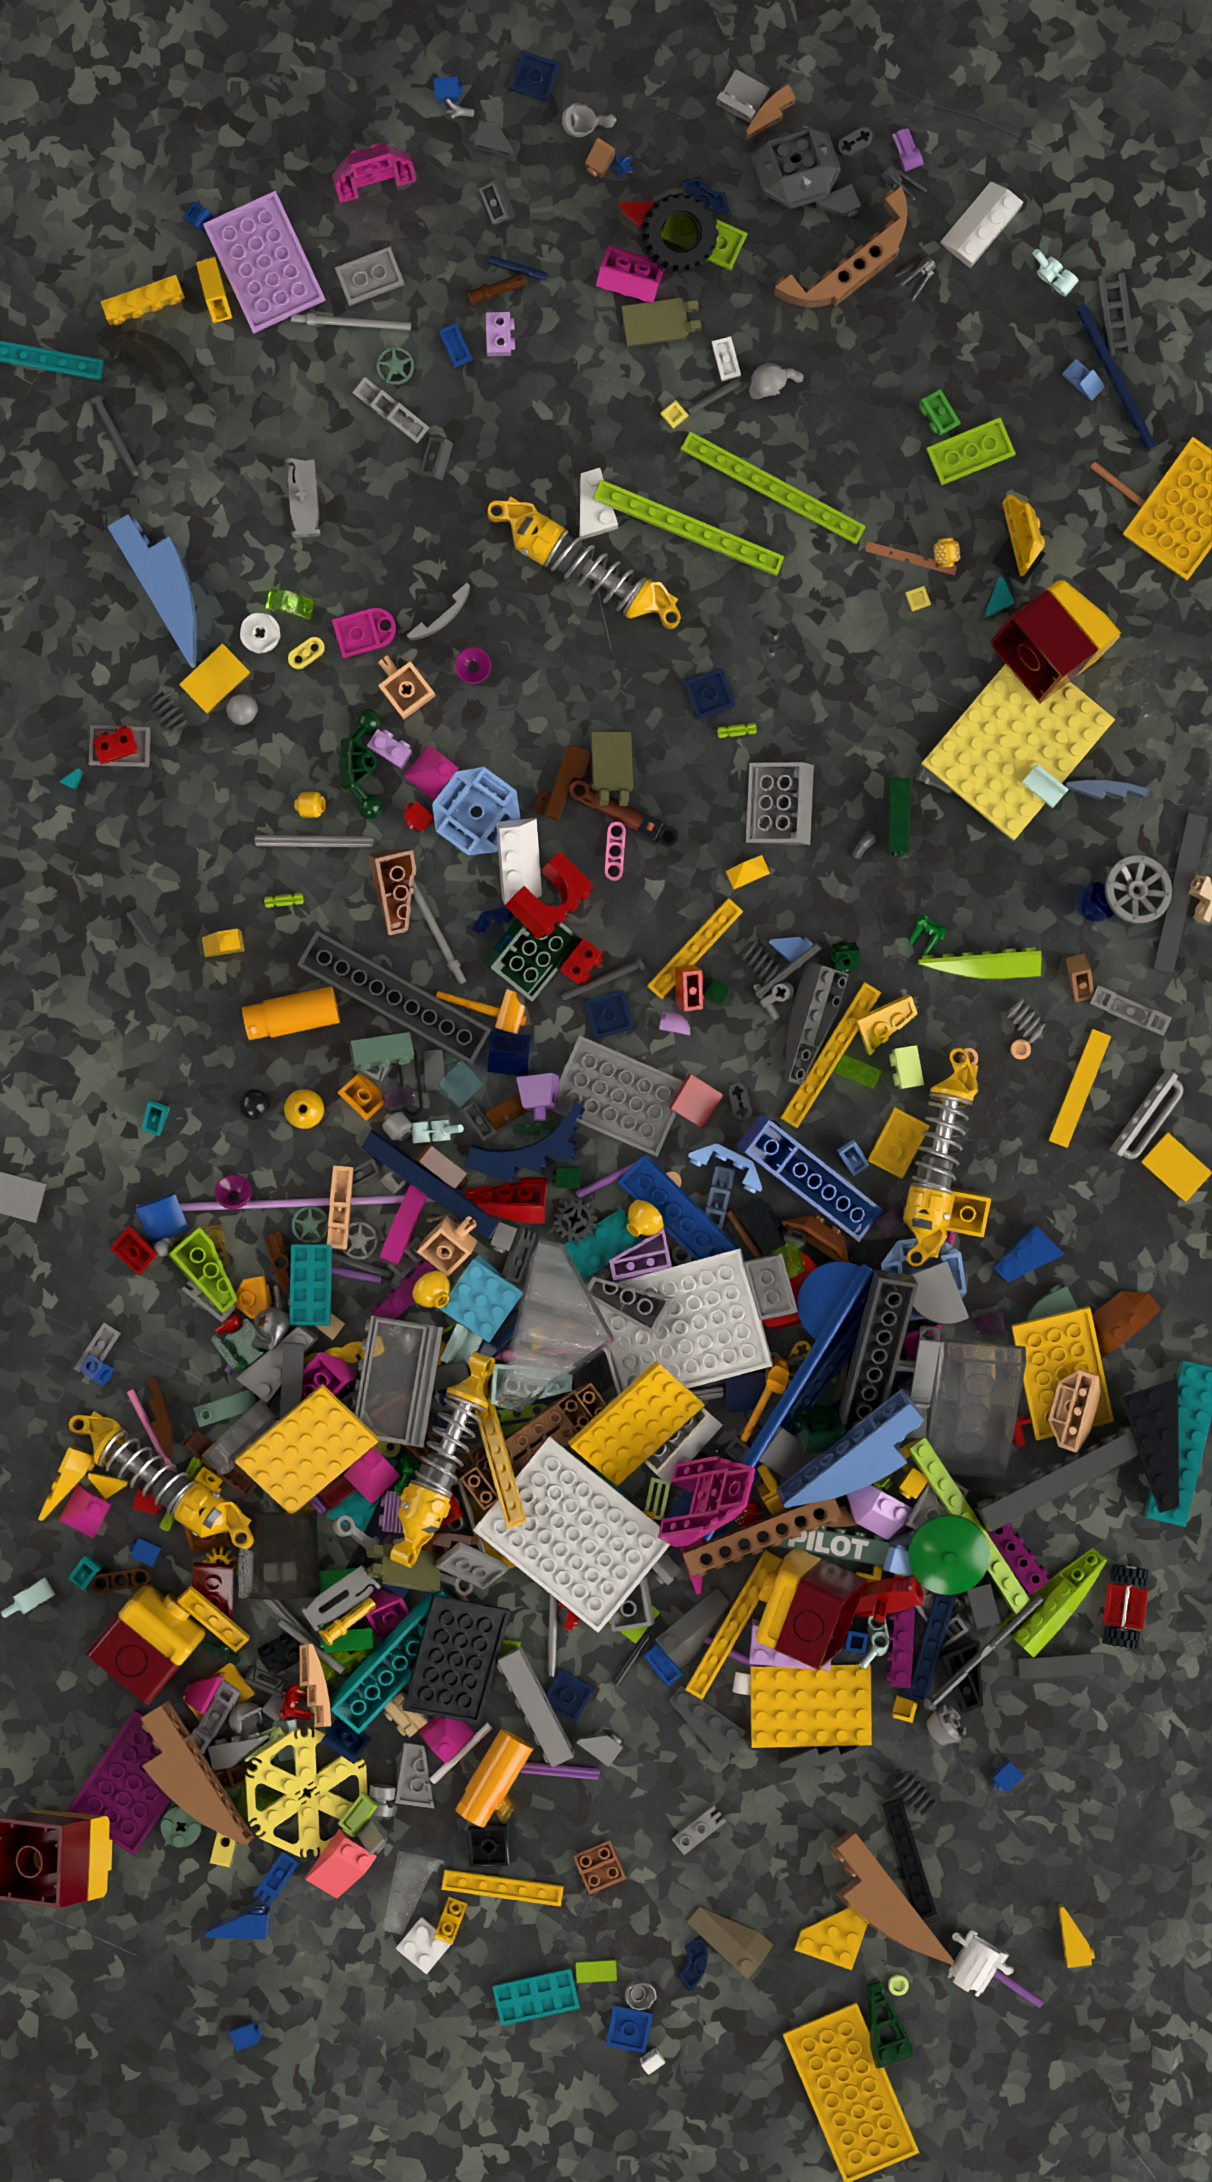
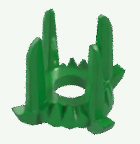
M920 915L915 922L918 925L909 940V946L914 943L924 928L926 933L929 932V935H933L923 955H927L939 938L944 939L946 929L943 925L939 926L933 923V921L928 919V916Z
M410 1455L404 1456L399 1461L401 1464L397 1472L401 1477L394 1482L395 1491L399 1496H401L404 1487L411 1483L410 1476H417L414 1469L419 1470L421 1464L408 1460Z

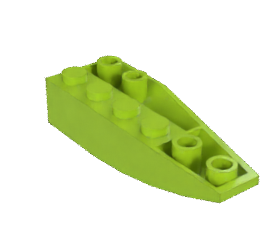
M1036 947L1024 948L1022 952H1016V949H1004L1002 953L994 954V951L982 952V955H974V952L962 953V956L954 957V954H942V958H934V955H924L917 962L920 966L962 977L977 979L1029 978L1041 976L1042 954L1041 951H1036Z
M1092 1548L1050 1578L1049 1582L1033 1594H1028L1027 1596L1031 1601L1038 1595L1044 1601L1009 1636L1034 1658L1077 1609L1096 1581L1107 1560ZM1011 1612L999 1626L1003 1629L1018 1614Z

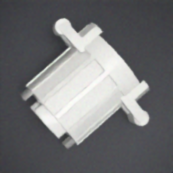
M973 1930L969 1931L966 1937L960 1932L954 1933L952 1936L953 1940L958 1941L964 1946L956 1957L955 1963L948 1970L947 1977L954 1976L953 1983L967 1992L970 1989L976 1990L975 1996L979 1997L998 1968L1006 1975L1013 1973V1968L1005 1964L1009 1956L1007 1952L1004 1951L1002 1953L992 1944L978 1937V1933Z

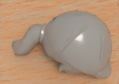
M581 103L568 105L562 114V126L565 132L578 138L591 133L597 125L611 128L617 121L613 114L597 116L591 108L587 107V104Z
M764 363L752 374L749 388L750 396L755 400L772 395L776 396V394H780L778 390L785 386L788 378L800 383L803 381L804 375L792 368L783 369L778 364Z
M242 1702L234 1706L229 1716V1724L232 1731L237 1735H243V1738H248L249 1733L254 1730L257 1722L262 1724V1707L252 1702Z

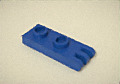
M283 1850L252 1896L256 1898L259 1892L263 1893L259 1901L263 1902L266 1896L270 1899L265 1904L269 1907L300 1862Z

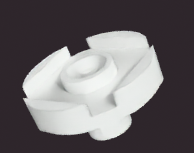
M251 614L241 625L240 638L247 649L257 654L266 653L274 649L281 637L278 623L268 614ZM257 628L260 630L265 629L263 638L255 637Z

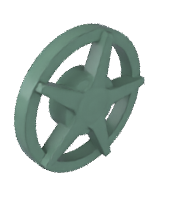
M392 347L383 351L379 356L377 371L384 382L391 385H400L411 378L414 372V361L406 350ZM395 351L406 354L408 358L404 360L396 358ZM392 352V359L389 362L381 361L387 353ZM410 361L411 370L408 376H406L403 372V365ZM380 365L388 367L389 374L387 379L382 375ZM393 374H401L405 378L401 381H390Z
M306 1206L295 1213L292 1219V1231L296 1238L304 1243H317L327 1235L329 1219L320 1208ZM309 1209L308 1217L304 1221L296 1219L302 1211ZM311 1209L319 1211L325 1219L317 1220L312 1217ZM326 1221L325 1232L320 1236L317 1229L320 1223ZM295 1222L302 1224L304 1231L301 1237L296 1232ZM307 1233H314L318 1239L309 1241L303 1239V1237Z

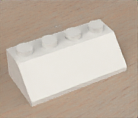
M990 182L941 240L940 244L971 268L1019 211L1023 201L1007 188Z
M530 818L496 822L501 892L504 904L523 886L536 898L542 896L537 819Z
M703 1407L646 1459L644 1463L670 1485L675 1464L691 1461L723 1425Z

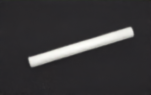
M486 1723L455 1755L429 1778L431 1782L436 1784L493 1729L491 1725Z

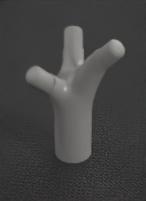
M449 98L446 99V102L452 108L447 109L446 113H450L452 119L456 116L474 117V109L457 106Z

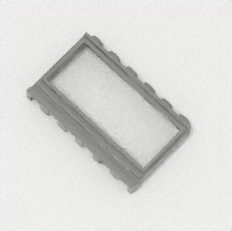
M371 1316V1319H366L365 1331H368L367 1340L363 1339L361 1351H364L365 1355L364 1360L360 1359L358 1371L362 1373L361 1379H356L355 1391H358L357 1400L353 1399L351 1411L355 1412V1416L379 1438V1441L423 1448L443 1327Z

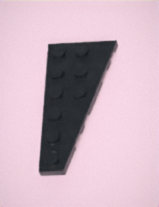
M1178 1378L1120 1397L1158 1513L1179 1507Z

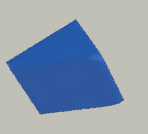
M193 202L183 216V219L203 232L205 230L203 224L212 220L213 215L206 208Z

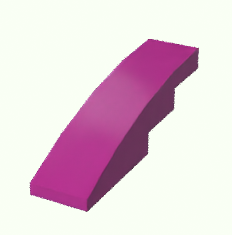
M410 1184L380 1254V1259L397 1266L415 1232L414 1228L428 1198L426 1194Z

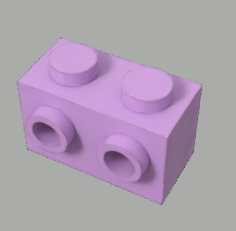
M510 312L486 313L487 356H511V350H515V338H511V330H515L514 318H510Z
M377 729L367 745L368 749L402 770L412 755V751L409 749L410 745L402 740L397 742L392 739L394 735L385 729L382 732Z

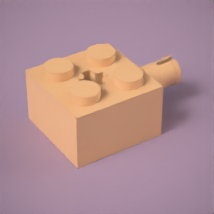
M387 655L384 657V660L388 665L382 659L378 664L389 677L378 686L404 720L435 697V693L411 661L401 669H398ZM411 687V694H402L404 692L403 688Z
M446 1216L423 1239L417 1252L448 1277L472 1253L477 1240L469 1232L476 1227V1221L473 1219L469 1223L472 1217L468 1216L458 1225Z

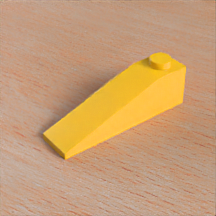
M76 1445L68 1448L58 1470L61 1474L53 1482L51 1487L52 1493L48 1495L38 1520L43 1521L82 1480L88 1471L92 1472L95 1467L93 1453Z

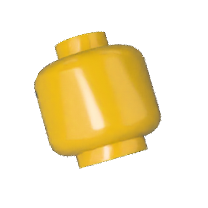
M302 792L299 794L298 799H295V810L303 818H316L325 811V799L318 792Z

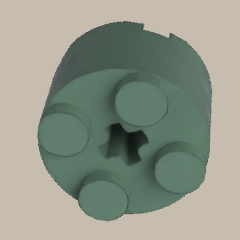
M177 1804L166 1812L161 1821V1832L164 1839L169 1844L178 1848L194 1843L203 1829V1824ZM179 1822L186 1823L185 1829L178 1827Z

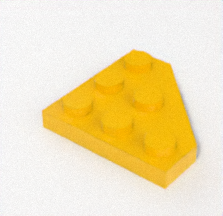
M847 1907L802 1929L794 1950L852 1970L867 1924Z

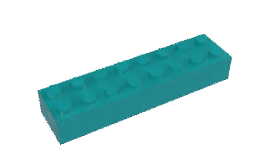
M1180 1360L1176 1376L1178 1378L1179 1507L1158 1513L1150 1489L1143 1516L1186 1527L1212 1418V1367Z
M441 1587L438 1593L429 1592L329 1698L330 1710L358 1734L409 1682L432 1595L452 1598Z

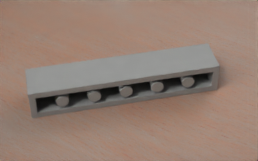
M519 1646L499 1656L497 1668L501 1674H505L508 1680L506 1685L510 1692H514L516 1696L515 1703L519 1710H523L526 1725L528 1728L532 1727L535 1733L533 1738L538 1746L541 1745L544 1751L542 1755L545 1762L550 1763L553 1768L573 1758L575 1751L522 1647Z

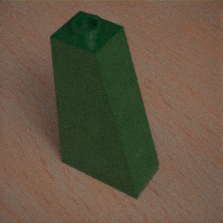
M890 778L888 781L887 853H892V857H904V853L909 852L911 778Z

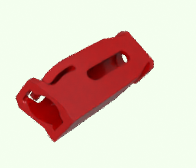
M915 1576L894 1577L869 1582L865 1585L855 1613L861 1617L874 1616L875 1621L879 1620L882 1623L888 1613L903 1611L916 1605L921 1606L923 1604L924 1591Z

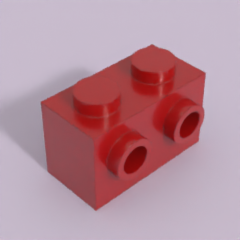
M122 726L116 728L114 733L108 734V732L96 735L97 739L92 740L99 762L102 765L140 752L131 727Z
M583 938L559 971L577 985L581 982L585 984L591 976L589 973L593 966L597 968L602 962L603 958L601 955L603 952Z
M695 965L675 967L676 1005L683 1011L703 1009L702 970Z

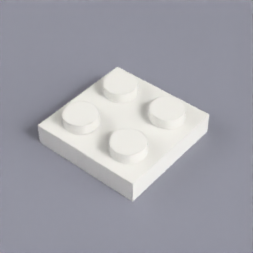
M421 1916L397 1945L396 1949L427 1974L450 1947V1944L433 1938L437 1928Z

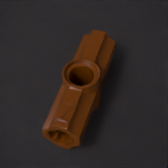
M277 1231L263 1237L283 1294L290 1291L291 1260L281 1232ZM278 1257L286 1259L285 1267L281 1268L276 1265Z

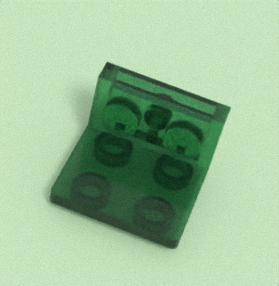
M245 1319L238 1329L229 1332L223 1338L217 1334L210 1338L232 1370L239 1374L269 1351V1349L252 1348L251 1341L255 1338L257 1332L248 1319Z

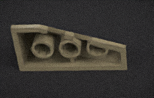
M700 1906L686 1921L747 1979L760 1966L773 1947V1944L759 1931L729 1920Z

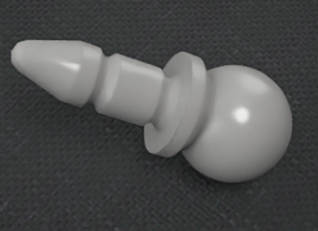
M182 1233L158 1241L154 1245V1251L160 1257L166 1256L173 1249V1244L180 1239Z

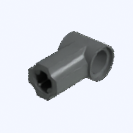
M920 764L914 777L915 781H921L926 786L931 785L948 794L951 793L952 790L944 782Z

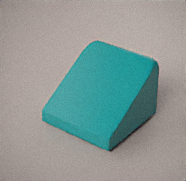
M76 769L59 782L75 790L83 775V771Z

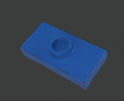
M457 323L438 330L454 368L473 360Z
M658 1643L643 1654L644 1658L667 1687L683 1675L678 1666L669 1658Z

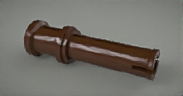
M521 273L491 285L482 284L479 288L465 291L469 304L473 307L476 303L484 300L488 302L493 296L527 285L526 279H524V274Z

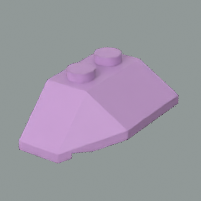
M871 1484L846 1494L854 1521L862 1527L887 1540L909 1529V1526L905 1524L913 1507Z

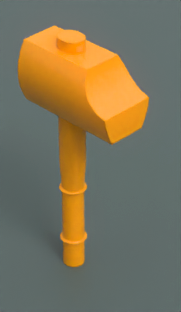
M506 989L501 1009L481 1002L471 1001V999L468 1000L451 995L450 993L437 991L436 994L437 999L496 1017L495 1028L518 1035L520 1025L524 1026L527 1016H523L526 1007L519 1002L518 993Z
M774 1356L772 1358L773 1366L767 1367L765 1370L766 1387L755 1409H753L754 1411L746 1428H744L745 1430L740 1438L744 1442H747L751 1433H753V1429L772 1392L780 1394L787 1387L789 1377L788 1361L783 1358Z

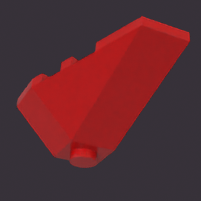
M522 1178L517 1183L509 1184L508 1182H502V1186L491 1187L487 1185L465 1190L464 1196L488 1214L523 1223H545L547 1178Z

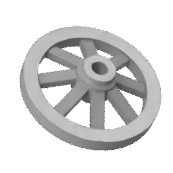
M1135 855L1122 859L1111 868L1105 881V896L1110 908L1118 917L1130 923L1143 924L1157 919L1166 911L1172 897V885L1169 875L1162 865L1152 858ZM1138 864L1134 881L1126 865ZM1145 865L1156 872L1147 880L1142 881ZM1119 871H1121L1128 885L1115 882ZM1160 878L1163 891L1148 890L1147 886ZM1114 889L1124 891L1126 895L1117 901ZM1145 896L1162 898V901L1156 909ZM1128 900H1131V914L1121 907ZM1138 901L1151 914L1138 916Z

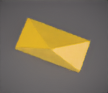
M762 855L725 871L733 890L770 874Z
M95 1472L88 1473V1478L105 1499L130 1483L129 1479L123 1478L119 1480L118 1477Z

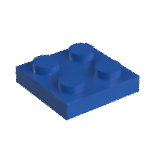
M614 2004L605 2045L645 2054L653 2012Z

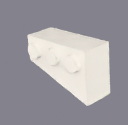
M600 468L581 473V540L618 529L613 508L592 500L600 479L604 481Z

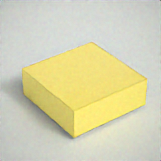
M676 400L660 413L672 429L688 417V414Z
M925 586L905 592L911 612L931 606Z

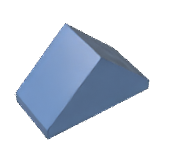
M854 1139L836 1150L853 1177L870 1165Z

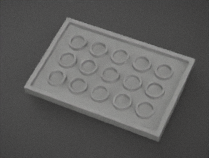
M579 1035L559 1080L556 1108L549 1110L566 1117L575 1100H580L583 1102L582 1107L585 1110L582 1118H577L576 1122L658 1157L676 1116V1112L669 1109V1106L684 1081Z

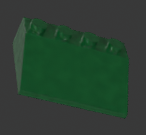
M517 918L482 962L533 1002L582 939L563 923L560 925L555 923L553 926L556 929L548 937L544 934L538 939Z

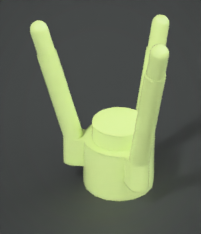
M275 1725L271 1729L260 1733V1735L271 1734L269 1736L270 1741L246 1757L245 1762H248L256 1754L287 1734V1731L282 1726L277 1727ZM280 1750L270 1757V1762L280 1752Z

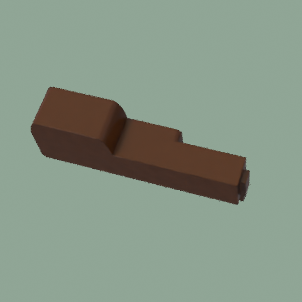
M568 745L553 792L540 790L532 809L533 812L547 816L546 818L554 821L556 819L560 820L573 779L583 780L591 759V754L588 751Z

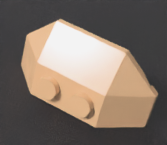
M1078 1370L1058 1382L1048 1419L1053 1434L1057 1439L1058 1447L1078 1453L1089 1435L1101 1394L1098 1375Z

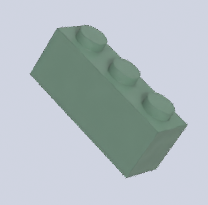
M410 1032L354 1040L349 1045L353 1069L359 1068L360 1071L368 1070L371 1066L377 1065L379 1068L388 1067L390 1063L408 1064L414 1057Z

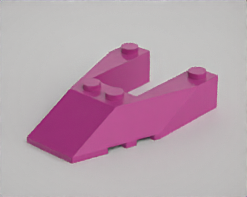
M382 143L374 144L367 150H353L350 155L346 156L332 175L340 203L359 198L357 188L395 177L397 186L416 181L414 166L409 153L388 144L382 145Z
M717 1456L675 1464L671 1482L688 1492L694 1491L689 1515L662 1519L657 1538L673 1547L686 1546L734 1520L747 1507L755 1468Z

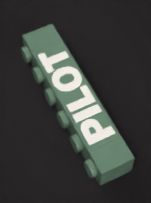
M795 1520V1524L801 1525L804 1523L803 1521ZM784 1523L776 1526L777 1532H784L786 1530V1524ZM820 1526L819 1529L812 1532L808 1530L801 1532V1536L795 1539L786 1538L777 1546L788 1549L798 1548L805 1552L884 1566L890 1542L879 1535H874V1538L866 1537V1533L854 1531L853 1535L846 1533V1529L835 1528L832 1531L826 1530L827 1526Z

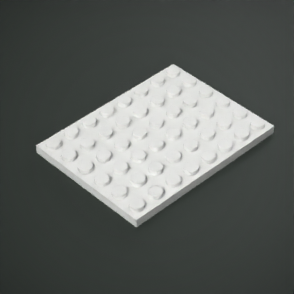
M741 1248L616 1282L676 1299L657 1334L649 1333L591 1299L617 1395L623 1392L656 1360L687 1388L773 1366L761 1320H759L744 1267Z
M549 1436L515 1478L527 1522L508 1529L498 1500L473 1531L599 1633L670 1544L657 1538L660 1525Z

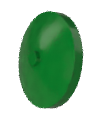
M946 1514L927 1520L915 1531L909 1544L908 1559L913 1575L922 1586L938 1594L954 1595L971 1589L983 1578L989 1565L990 1552L984 1533L974 1522L962 1516Z

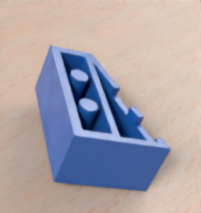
M1034 1225L992 1269L1005 1282H1010L1064 1255V1253Z

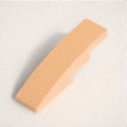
M333 1166L327 1245H332V1249L347 1250L353 1167Z
M313 1644L300 1645V1686H307V1707H314L315 1727L331 1726L330 1702L321 1663Z

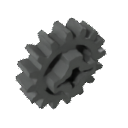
M572 1199L570 1205L564 1202L565 1208L558 1207L560 1214H554V1217L558 1220L554 1222V1226L559 1227L556 1232L558 1234L562 1233L561 1238L563 1240L568 1237L569 1243H572L574 1239H576L577 1243H580V1238L587 1241L586 1235L593 1236L594 1234L591 1229L597 1228V1225L593 1223L598 1220L596 1216H592L595 1214L594 1209H590L589 1203L583 1206L582 1200H579L578 1204H576L574 1199ZM583 1211L587 1213L588 1220L583 1218ZM578 1218L579 1222H576L575 1225H573L572 1221H576V1219ZM563 1223L569 1225L568 1232L564 1229Z

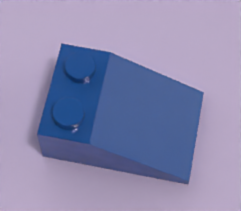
M253 1905V1908H248L210 1925L205 1933V1937L266 1940L269 1934L270 1908H266L265 1905Z

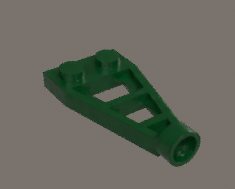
M882 1981L868 1984L870 2049L875 2068L880 2069L914 2057L909 2036L885 1993ZM884 2005L888 2019L878 2022L876 2008ZM885 2025H890L896 2034L895 2041L883 2044L880 2040V2029Z

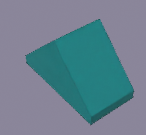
M999 577L984 617L988 618L1015 605L1003 577Z
M149 1100L141 1130L160 1136L171 1107Z
M87 1554L82 1558L68 1579L81 1590H84L103 1566Z

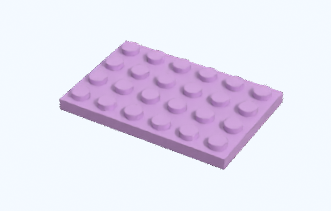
M276 191L203 224L253 334L285 320L293 314H298L326 301Z

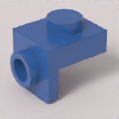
M89 1354L79 1370L91 1380L105 1385L110 1380L115 1368L99 1360L93 1354Z

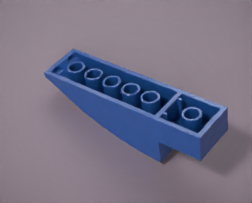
M761 1114L737 1144V1147L756 1161L758 1165L859 1242L883 1211L872 1200Z

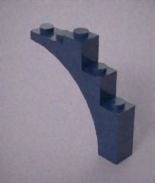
M576 1099L569 1114L562 1123L548 1136L533 1144L506 1150L487 1149L472 1145L464 1166L509 1183L511 1178H516L519 1171L516 1165L539 1173L541 1168L545 1169L549 1158L545 1157L546 1155L569 1163L570 1158L575 1159L578 1148L575 1147L577 1142L569 1138H574L578 1129L574 1125L577 1118L581 1119L584 1113L583 1102Z

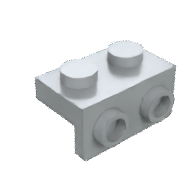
M666 1552L662 1554L652 1567L656 1572L654 1577L661 1584L665 1582L667 1585L681 1571L680 1567Z

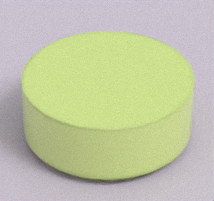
M895 1974L888 1981V1987L892 1994L900 1996L907 1992L909 1984L905 1976Z

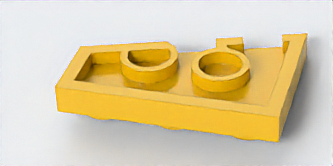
M908 994L855 1018L869 1055L875 1052L874 1049L881 1043H885L893 1032L897 1029L900 1030L917 1015L912 996Z

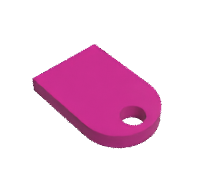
M371 608L332 620L343 659L383 648L392 642L396 634V624L393 617L381 608ZM384 620L391 622V628L388 631L380 629V623Z

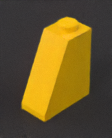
M213 257L196 262L213 324L232 319L216 258Z
M239 929L219 931L202 937L205 957L245 951L242 931Z

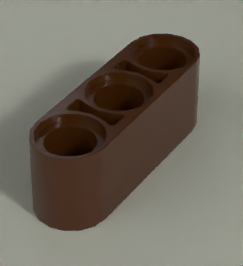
M146 1567L102 1572L92 1579L91 1586L96 1592L142 1587L150 1581L151 1572ZM141 1571L146 1574L144 1582L137 1580V1572ZM122 1574L126 1577L124 1585H120L117 1582V1575ZM97 1578H104L106 1580V1587H99L96 1583Z

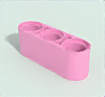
M620 822L611 823L607 832L605 876L611 881L619 880L623 874L626 830ZM615 826L622 829V834L619 837L611 834V829ZM613 846H617L621 850V854L617 857H613L609 853ZM612 866H616L620 871L616 877L608 874V869Z

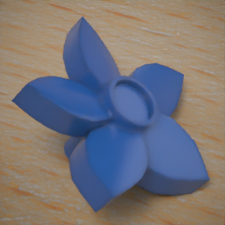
M617 154V163H613L609 167L617 170L619 178L623 176L624 171L626 173H633L632 168L629 166L632 157H626L623 160L622 156Z

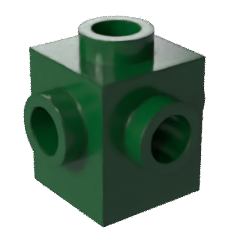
M841 941L838 944H832V952H829V962L833 964L836 971L847 972L850 969H860V950L856 942Z

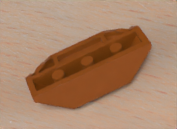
M817 1214L814 1217L807 1215L781 1221L780 1224L787 1229L792 1228L808 1234L806 1242L836 1262H849L845 1239L841 1236L842 1231L833 1225L831 1228L824 1224L826 1220Z
M1120 1291L1092 1314L1101 1358L1118 1348L1161 1310L1149 1293Z

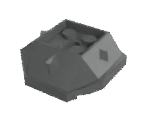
M804 125L765 137L752 155V161L764 194L782 203L788 209L828 198L831 188L841 171L829 133ZM799 160L800 162L793 163L792 161Z

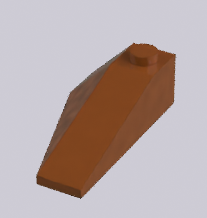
M386 850L369 854L371 873L387 934L390 936L408 931L411 911V895L414 890L413 881L416 875L413 850Z

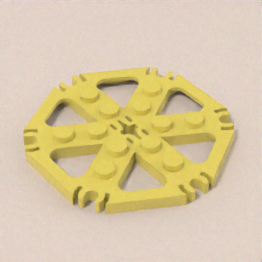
M307 1727V1734L304 1736L300 1734L301 1731L297 1728V1737H294L293 1729L256 1754L254 1757L261 1761L252 1759L251 1762L257 1765L256 1769L250 1770L247 1768L246 1770L253 1777L245 1774L247 1821L250 1826L259 1824L260 1827L255 1833L260 1835L258 1836L260 1839L301 1857V1849L304 1857H307L306 1852L308 1849H312L313 1855L317 1856L318 1847L320 1850L319 1854L321 1855L333 1838L331 1837L326 1841L320 1839L318 1810L341 1820L354 1803L330 1792V1789L349 1776L356 1775L359 1782V1796L362 1792L367 1794L366 1764L362 1758L356 1761L355 1764H352L340 1756L316 1773L315 1747L321 1742L326 1733L313 1728L314 1733L312 1736L310 1727ZM287 1745L294 1747L295 1775L270 1764V1757ZM258 1784H265L285 1794L263 1810L259 1811L256 1809L255 1787ZM304 1788L312 1789L309 1797L306 1795L302 1796ZM297 1813L298 1842L291 1844L276 1837L273 1834L274 1828Z

